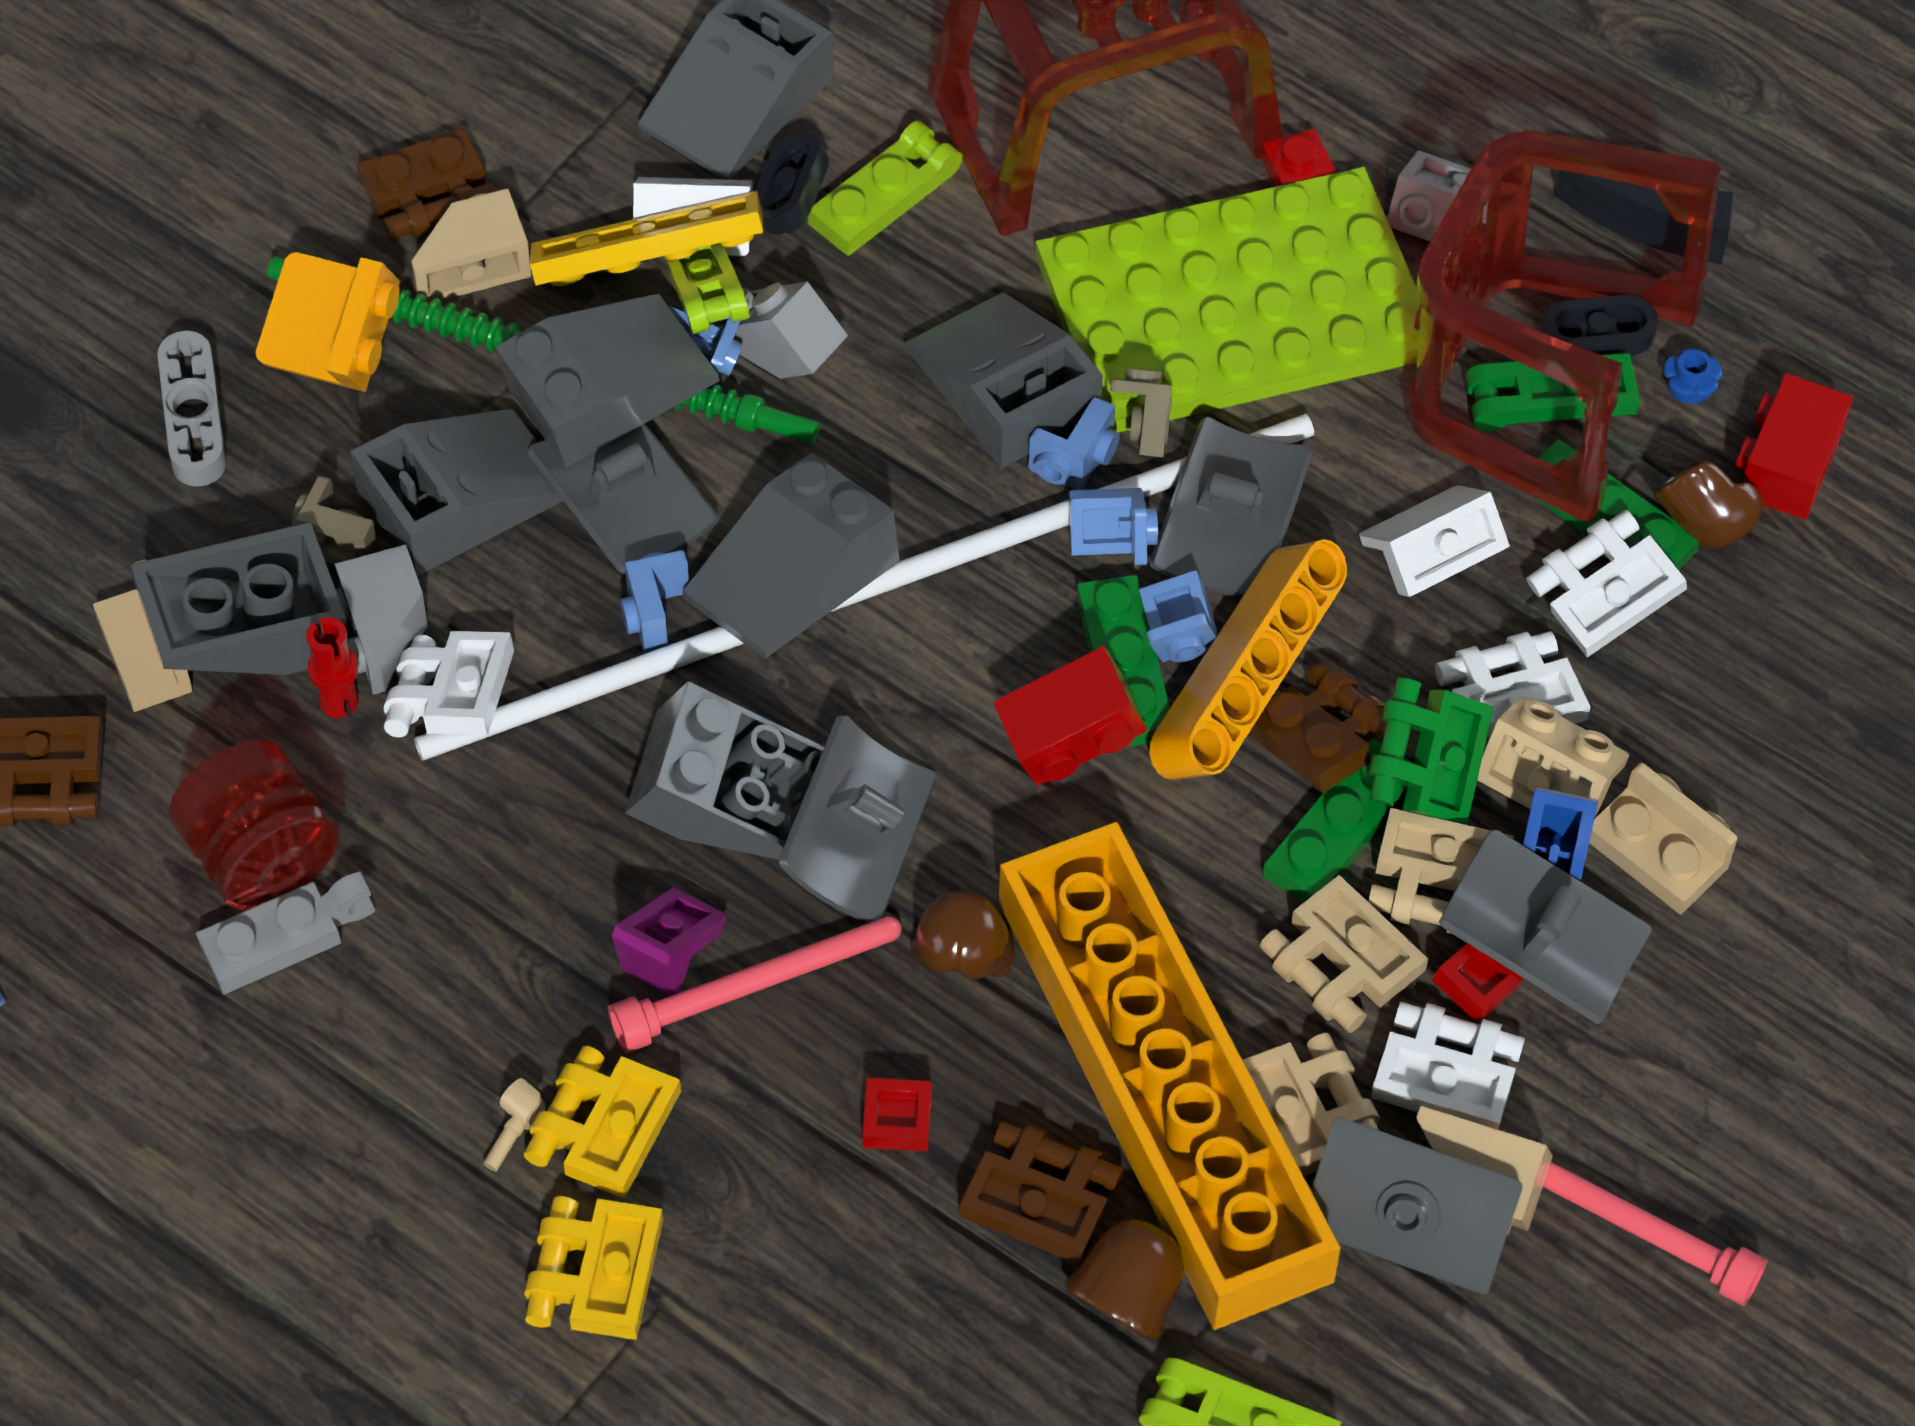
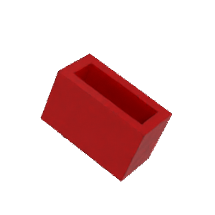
M1785 373L1776 395L1769 392L1765 393L1754 425L1762 428L1758 439L1750 436L1746 437L1735 466V470L1745 473L1742 482L1751 483L1758 488L1762 494L1765 506L1807 520L1844 432L1853 396Z
M1105 646L993 701L1018 761L1037 786L1047 781L1062 780L1074 773L1079 765L1103 753L1120 751L1127 747L1135 737L1148 731L1121 670Z

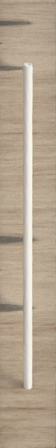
M1303 414L1249 435L1293 444L1314 436V427L1309 416ZM1187 457L1099 489L1142 488L1145 498L1177 486ZM1069 500L901 560L832 611L1068 526ZM720 626L497 707L488 736L426 733L415 737L414 743L421 760L424 761L744 643Z

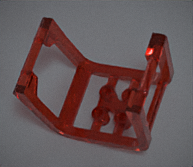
M949 0L928 84V92L945 124L946 131L950 134L957 150L962 153V160L977 188V193L981 196L999 234L1010 235L1028 229L1034 180L1051 111L1060 100L1070 93L1091 85L1195 54L1198 55L1201 62L1213 59L1234 97L1232 99V119L1254 160L1260 159L1262 144L1283 138L1269 43L1260 25L1249 15L1244 14L1237 0H1179V22L1181 23L1179 25L1170 12L1171 0H1132L1134 16L1142 22L1150 23L1154 32L1123 41L1115 27L1116 8L1125 5L1129 0H1071L1078 13V30L1087 38L1095 39L1099 48L1074 55L1056 63L1024 0ZM982 1L1027 86L1020 100L1003 167L998 170L997 177L973 131L977 129L979 104L969 71V62ZM1232 46L1240 47L1242 65Z
M1535 130L1510 133L1492 141L1477 157L1422 255L1418 270L1417 293L1420 306L1414 323V329L1419 331L1417 369L1408 396L1407 410L1412 429L1426 444L1581 521L1595 519L1605 500L1609 461L1604 459L1609 420L1617 405L1622 363L1539 332L1487 308L1486 305L1495 294L1505 289L1517 287L1577 299L1634 295L1648 301L1657 311L1658 318L1693 326L1700 313L1704 282L1707 276V262L1713 221L1717 210L1716 201L1721 174L1720 166L1708 160ZM1533 165L1655 189L1674 220L1689 224L1681 273L1671 270L1660 279L1524 255ZM1488 201L1486 224L1482 223L1483 208ZM1468 338L1573 388L1580 400L1587 403L1584 411L1585 420L1581 450H1577L1553 465L1444 416L1440 412L1442 385Z

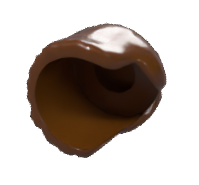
M1702 461L1689 466L1684 471L1664 482L1653 493L1656 500L1667 510L1673 520L1688 535L1697 540L1699 546L1710 550H1722L1743 539L1759 522L1764 506L1762 494L1757 487L1748 482H1733L1716 464L1708 461Z
M957 890L938 896L923 912L911 942L912 957L917 961L923 962L928 969L936 973H945L956 969L971 979H980L989 974L992 977H1004L1011 970V965L1015 960V943L1008 926L988 899L970 891Z
M1136 1218L1122 1219L1111 1225L1102 1235L1079 1269L1066 1280L1065 1288L1074 1296L1087 1302L1095 1309L1105 1313L1134 1332L1151 1339H1158L1163 1334L1167 1313L1182 1282L1184 1274L1182 1253L1174 1238L1159 1227Z

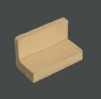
M137 589L93 604L97 621L133 712L193 692L187 670L163 669Z

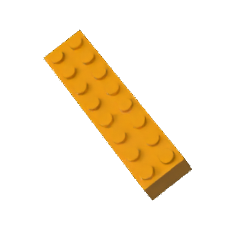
M1118 822L1000 864L999 905L1163 1231L1173 1237L1179 1245L1183 1258L1184 1272L1213 1330L1334 1283L1341 1248Z

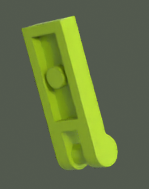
M919 120L914 121L903 131L896 143L813 205L808 216V224L849 257L952 177L959 169L963 155L949 143L940 144L934 139V131ZM921 157L927 163L918 169L912 163Z
M720 243L700 247L694 254L683 259H665L692 334L710 330V323L731 318L733 323L750 318L742 286L724 246Z
M1166 1358L1163 1361L1156 1377V1381L1160 1385L1155 1398L1147 1399L1139 1417V1422L1142 1426H1341L1342 1423L1331 1417L1177 1358ZM1194 1396L1203 1400L1198 1413L1181 1407L1184 1397Z

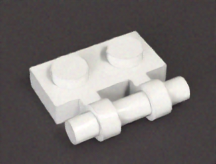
M1624 510L1610 521L1604 518L1600 519L1587 528L1588 536L1564 552L1556 549L1543 558L1544 566L1526 577L1529 586L1538 597L1543 596L1556 586L1566 591V593L1550 603L1551 612L1586 657H1589L1687 590L1686 579L1650 535L1631 548L1623 541L1640 529L1637 521L1628 510ZM1601 555L1611 561L1586 579L1579 572V570Z
M451 631L445 648L436 647L435 641L427 635H417L414 637L410 648L403 651L398 662L397 674L400 678L398 685L390 689L384 704V712L387 716L384 723L385 731L393 737H404L408 733L410 725L416 722L420 716H423L427 734L488 736L514 653L510 632ZM432 678H435L433 686H425L430 683Z
M1551 631L1535 636H1530L1528 632L1519 633L1507 637L1506 644L1481 651L1476 646L1456 651L1455 658L1435 663L1436 677L1441 686L1462 681L1465 686L1452 689L1453 693L1494 707L1484 749L1487 747L1498 718L1520 697L1547 703L1556 709L1561 717L1574 724L1588 720L1591 707L1568 658L1546 664L1542 660L1558 653L1557 641ZM1511 667L1517 671L1492 678L1490 674Z
M1400 1002L1394 1026L1416 1032L1417 1035L1414 1039L1390 1032L1374 1081L1371 1098L1416 1112L1419 1111L1421 1105L1498 1130L1516 1068L1493 1062V1055L1519 1062L1525 1038L1501 1031L1502 1024L1483 1019L1480 1025L1445 1015L1446 1008L1427 1003L1425 1008ZM1437 1039L1474 1049L1473 1053L1469 1055L1436 1045Z

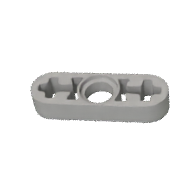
M179 331L166 337L159 345L157 352L168 452L173 473L179 481L189 486H205L219 479L226 468L215 366L210 344L204 336L193 331ZM192 356L191 363L194 378L183 379L180 368L181 357ZM189 399H199L208 404L206 410L195 417H183L175 412L182 402ZM189 438H201L204 452L203 460L191 462L192 451Z

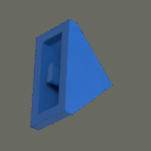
M1535 787L1523 845L1581 881L1598 799Z

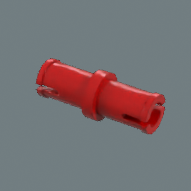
M322 617L319 619L321 635L318 634V628L314 622L309 625L306 631V640L311 652L308 660V675L312 684L318 688L319 706L322 712L333 718H343L347 716L344 707L345 700H347L348 709L352 713L359 704V695L354 682L358 675L357 659L348 648L347 630L344 624L336 618Z

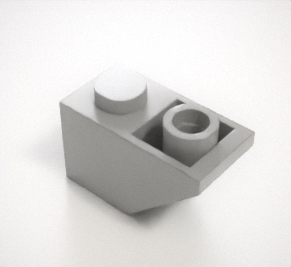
M808 281L783 286L781 283H774L765 289L749 291L748 288L743 289L750 318L740 321L733 338L743 343L739 354L780 379L813 374L848 337L847 333ZM727 319L717 321L713 325L723 329Z
M406 545L335 564L339 588L335 590L346 617V624H350L354 636L347 639L348 648L357 659L358 674L366 672L373 695L386 691L397 674V665L404 650L410 648L414 637L422 635L428 627L423 593Z

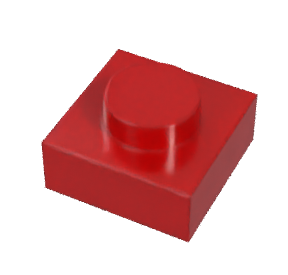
M1315 128L1265 141L1261 144L1260 158L1275 187L1336 173Z
M1468 943L1442 964L1432 979L1444 993L1478 1024L1517 991L1524 980L1518 974Z
M867 1078L862 1135L863 1148L928 1152L932 1081Z

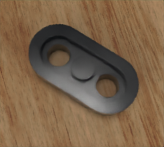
M801 132L790 135L780 141L768 157L755 190L757 191L762 209L763 230L767 233L783 234L797 230L804 224L812 210L829 166V156L814 134Z
M1634 295L1565 300L1551 305L1545 311L1539 338L1544 350L1555 358L1630 353V356L1645 352L1652 346L1659 318L1657 311L1648 301ZM1620 330H1627V331H1630V332H1629V333H1621Z

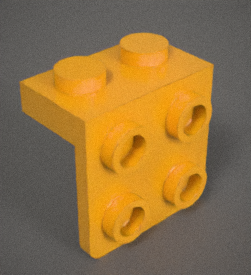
M298 252L289 254L284 261L256 349L257 359L268 367L366 392L370 376L376 371L382 352L381 341L388 319L393 316L398 304L400 280L383 263L362 257L356 268Z

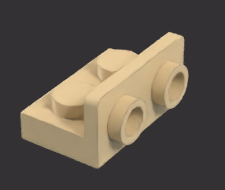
M1520 697L1498 718L1484 751L1477 780L1531 809L1535 787L1598 799L1596 818L1612 779L1625 767L1629 754L1616 747L1604 734L1593 730H1585L1561 717L1556 709L1549 704Z
M1639 763L1631 771L1627 788L1594 819L1589 843L1681 915L1729 868L1737 836L1719 815L1703 810L1685 796L1670 777L1656 773L1644 763Z

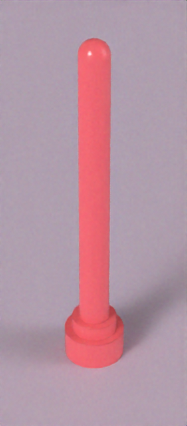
M887 916L651 1003L649 998L638 1001L632 996L608 1005V1013L614 1034L620 1047L626 1054L649 1046L652 1043L651 1038L660 1035L661 1027L892 942L900 936L902 931L901 924L896 918Z
M1553 1162L1550 1163L1543 1184L1544 1188L1712 1275L1710 1282L1719 1286V1294L1743 1307L1749 1301L1763 1275L1768 1259L1745 1247H1742L1739 1252L1730 1247L1722 1251Z

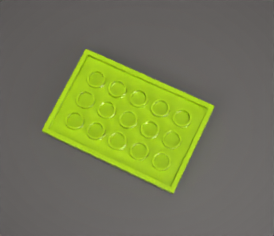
M1365 167L1035 241V257L1063 330L1071 335L1103 375L1101 400L1115 405L1114 431L1116 432L1131 430L1134 405L1145 406L1146 395L1110 391L1111 379H1125L1126 368L1162 372L1161 383L1174 385L1170 420H1175L1439 358L1441 343Z

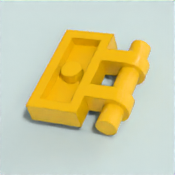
M583 1046L574 1063L565 1064L556 1080L559 1090L548 1110L539 1112L529 1130L533 1138L524 1152V1157L536 1166L546 1167L556 1149H568L570 1152L564 1161L565 1175L625 1199L681 1093L680 1079L622 1056L611 1076L608 1077L598 1073L605 1059L604 1055L593 1047ZM589 1100L596 1102L584 1125L572 1121L581 1102Z
M565 1196L553 1198L550 1215L542 1219L537 1242L542 1246L537 1270L529 1273L524 1296L529 1300L525 1321L535 1327H549L552 1322L555 1306H559L562 1303L572 1305L570 1314L571 1330L637 1340L663 1224L662 1209L597 1199L592 1222L575 1220L579 1205L576 1200ZM573 1250L585 1251L579 1276L563 1274L567 1253Z

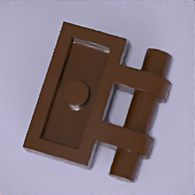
M465 128L357 163L359 180L378 219L383 218V224L390 240L409 234L414 239L430 234L431 227L438 224L453 202L469 199L477 194L496 192L492 182L486 184L485 169Z
M1316 664L1310 669L1307 681L1317 690L1306 696L1291 685L1270 699L1248 735L1320 792L1324 793L1371 762L1367 742L1377 736L1383 740L1387 723L1381 720L1385 705L1382 700L1376 696L1366 697L1358 691L1356 681L1342 670L1332 671L1324 664ZM1344 710L1351 717L1341 723L1333 716Z
M100 716L0 718V827L16 826L17 820L51 819L52 825H72L74 818H98V794H74L75 782H100L103 725ZM51 783L50 794L17 795L18 784Z
M1003 1120L997 1129L993 1144L1013 1152V1155L1009 1160L985 1151L960 1203L959 1217L1081 1265L1107 1210L1108 1199L1087 1189L1092 1184L1116 1192L1124 1173V1167L1103 1160L1102 1152L1083 1145L1078 1150L1047 1138L1048 1131L1040 1127L1028 1124L1024 1129ZM1039 1162L1067 1173L1068 1176L1065 1181L1034 1170L1033 1167Z

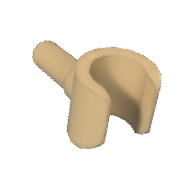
M522 1078L514 1081L505 1090L499 1102L500 1107L511 1118L504 1125L505 1128L483 1162L484 1166L497 1172L524 1129L529 1130L538 1113L546 1111L545 1103L541 1099L540 1093Z

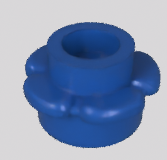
M1693 348L1681 350L1678 356H1670L1665 362L1663 369L1664 376L1667 377L1669 393L1675 399L1688 404H1697L1707 400L1717 390V380L1722 377V369L1719 362L1715 358L1709 357L1702 350Z

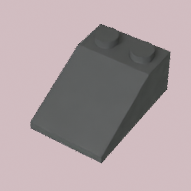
M660 294L548 317L495 347L509 389L565 469L720 381L715 369Z
M810 453L765 485L683 590L684 600L766 659L900 562L894 510L816 455Z
M311 522L130 565L131 574L163 669L289 675L306 671L308 668L311 652L306 640V631L312 622L317 626L319 635L322 634L319 619L322 617L336 618L346 628V617Z

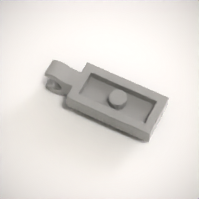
M356 872L338 880L323 896L320 895L315 883L312 882L198 931L196 936L223 995L342 944L337 927L364 919L374 913L375 908L369 898L371 892L361 872Z

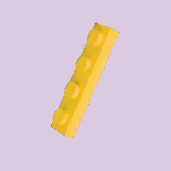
M757 191L531 243L530 267L535 285L551 282L553 286H566L580 281L587 273L605 269L610 273H622L638 267L643 260L664 256L667 260H678L691 256L698 248L720 243L724 247H734L751 241L754 235L763 233V216Z

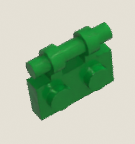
M1397 678L1392 700L1385 701L1381 720L1387 724L1380 754L1373 755L1369 775L1374 777L1369 800L1378 804L1393 806L1399 783L1408 786L1402 811L1467 825L1494 707L1447 690H1430L1426 709L1416 706L1421 683L1412 679ZM1411 729L1420 732L1413 763L1404 761Z

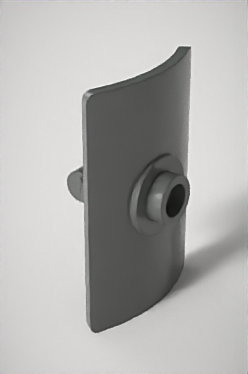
M1209 417L1201 420L1162 525L1158 544L1155 545L1150 559L1151 568L1171 578L1197 570L1206 591L1242 598L1269 556L1282 546L1313 452L1306 445L1287 444L1259 438L1228 427Z
M646 424L641 425L566 469L546 440L531 444L527 451L529 457L614 567L621 573H626L625 562L638 560L651 553L679 551L701 537L719 522L718 514Z
M837 716L780 855V867L812 895L849 916L866 923L883 918L934 787L936 778L934 771L906 760L883 747L861 730L849 716Z
M1492 829L1488 833L1439 920V924L1444 929L1597 1024H1601L1606 1017L1624 978L1652 931L1647 922L1498 829Z
M1337 1118L1331 1128L1311 1192L1338 1243L1485 1295L1489 1293L1523 1186L1519 1180L1351 1120Z

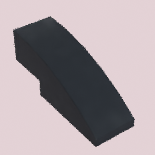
M1563 151L1555 196L1564 203L1612 232L1648 247L1685 258L1722 264L1731 225L1733 192L1676 185L1677 166Z

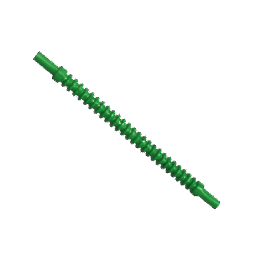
M272 257L267 270L268 278L279 280L285 261L284 258ZM403 289L399 293L398 304L392 316L396 324H401L407 319L409 327L412 329H416L420 324H423L424 331L428 334L434 332L435 329H439V334L442 338H447L454 334L455 341L458 343H462L469 338L470 344L474 348L485 343L486 350L490 353L496 350L495 347L521 333L516 322H512L508 327H505L503 319L500 317L489 322L488 315L483 312L477 317H473V312L469 308H465L459 313L457 306L453 303L443 308L441 300L437 298L427 303L426 296L418 294L413 299L411 292L407 289ZM715 384L711 389H704L674 407L676 410H680L684 405H687L692 415H696L700 410H703L705 418L709 420L713 419L715 415H720L721 423L725 425L734 420L736 428L747 432L755 433L760 428L812 445L816 442L820 430V422L765 406V400L762 397L749 393L745 394L742 398L738 397V391L735 389H731L727 394H724L722 386L719 384Z

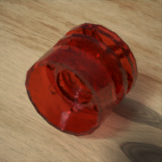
M269 740L246 741L228 747L205 760L183 780L172 797L168 813L173 827L193 856L202 860L201 863L206 875L216 884L226 904L239 910L254 908L307 885L325 868L334 855L340 837L335 822L328 812L322 810L316 795L306 790L301 774L281 746Z

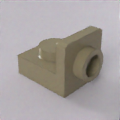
M1126 368L1125 379H1111L1110 391L1146 395L1145 406L1134 405L1130 441L1141 442L1139 455L1165 457L1174 385L1161 383L1162 372Z
M318 476L309 495L302 494L299 497L294 508L292 525L311 522L324 560L327 563L335 565L336 563L378 552L373 520L366 519L351 510H336L332 480Z

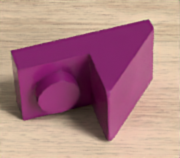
M675 887L671 888L615 925L612 939L621 968L627 974L669 996L680 993L692 956L721 936L727 914Z

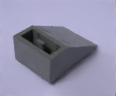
M721 0L707 14L639 120V128L721 179L730 180L833 78V32L779 0Z
M1004 292L905 342L906 350L1000 469L1029 455V440L1036 428L1043 429L1059 437H1064L1073 432L1093 397L1098 399L1102 397L1103 375L1071 335Z
M513 409L403 424L350 451L358 495L395 547L407 546L417 576L563 502L562 498L527 454L530 445L537 443V441Z
M688 681L656 712L625 814L680 840L779 860L824 746Z

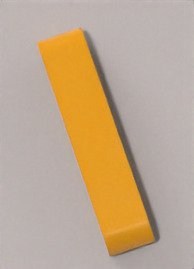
M1322 539L1276 549L1269 556L1153 734L1149 754L1153 767L1163 778L1180 780L1221 773L1229 765L1344 584L1347 576V564L1343 552L1334 542Z

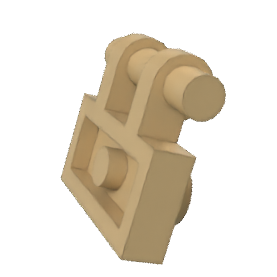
M1390 808L1376 873L1399 878L1398 888L1396 890L1372 884L1368 902L1377 911L1391 914L1390 921L1409 925L1410 919L1440 925L1439 920L1448 901L1416 894L1418 884L1421 883L1455 891L1465 871L1491 830ZM1506 834L1512 839H1514L1513 835Z
M1340 875L1293 911L1291 924L1302 933L1299 938L1291 943L1278 929H1275L1268 933L1260 943V948L1274 961L1273 970L1286 982L1295 981L1314 999L1313 1008L1325 1020L1335 1019L1348 1033L1360 1027L1367 1016L1352 1001L1357 994L1363 991L1377 1006L1382 1007L1424 973L1428 958ZM1321 953L1342 971L1332 981L1312 963Z
M1328 1033L1319 1034L1308 1041L1307 1048L1313 1059L1304 1063L1300 1062L1291 1042L1242 1060L1303 1177L1318 1171L1335 1119L1345 1118L1379 1130L1377 1124L1380 1117L1372 1101L1362 1098L1352 1079L1355 1072L1354 1066L1345 1051L1337 1050ZM1318 1087L1329 1088L1338 1107L1326 1112L1315 1089Z

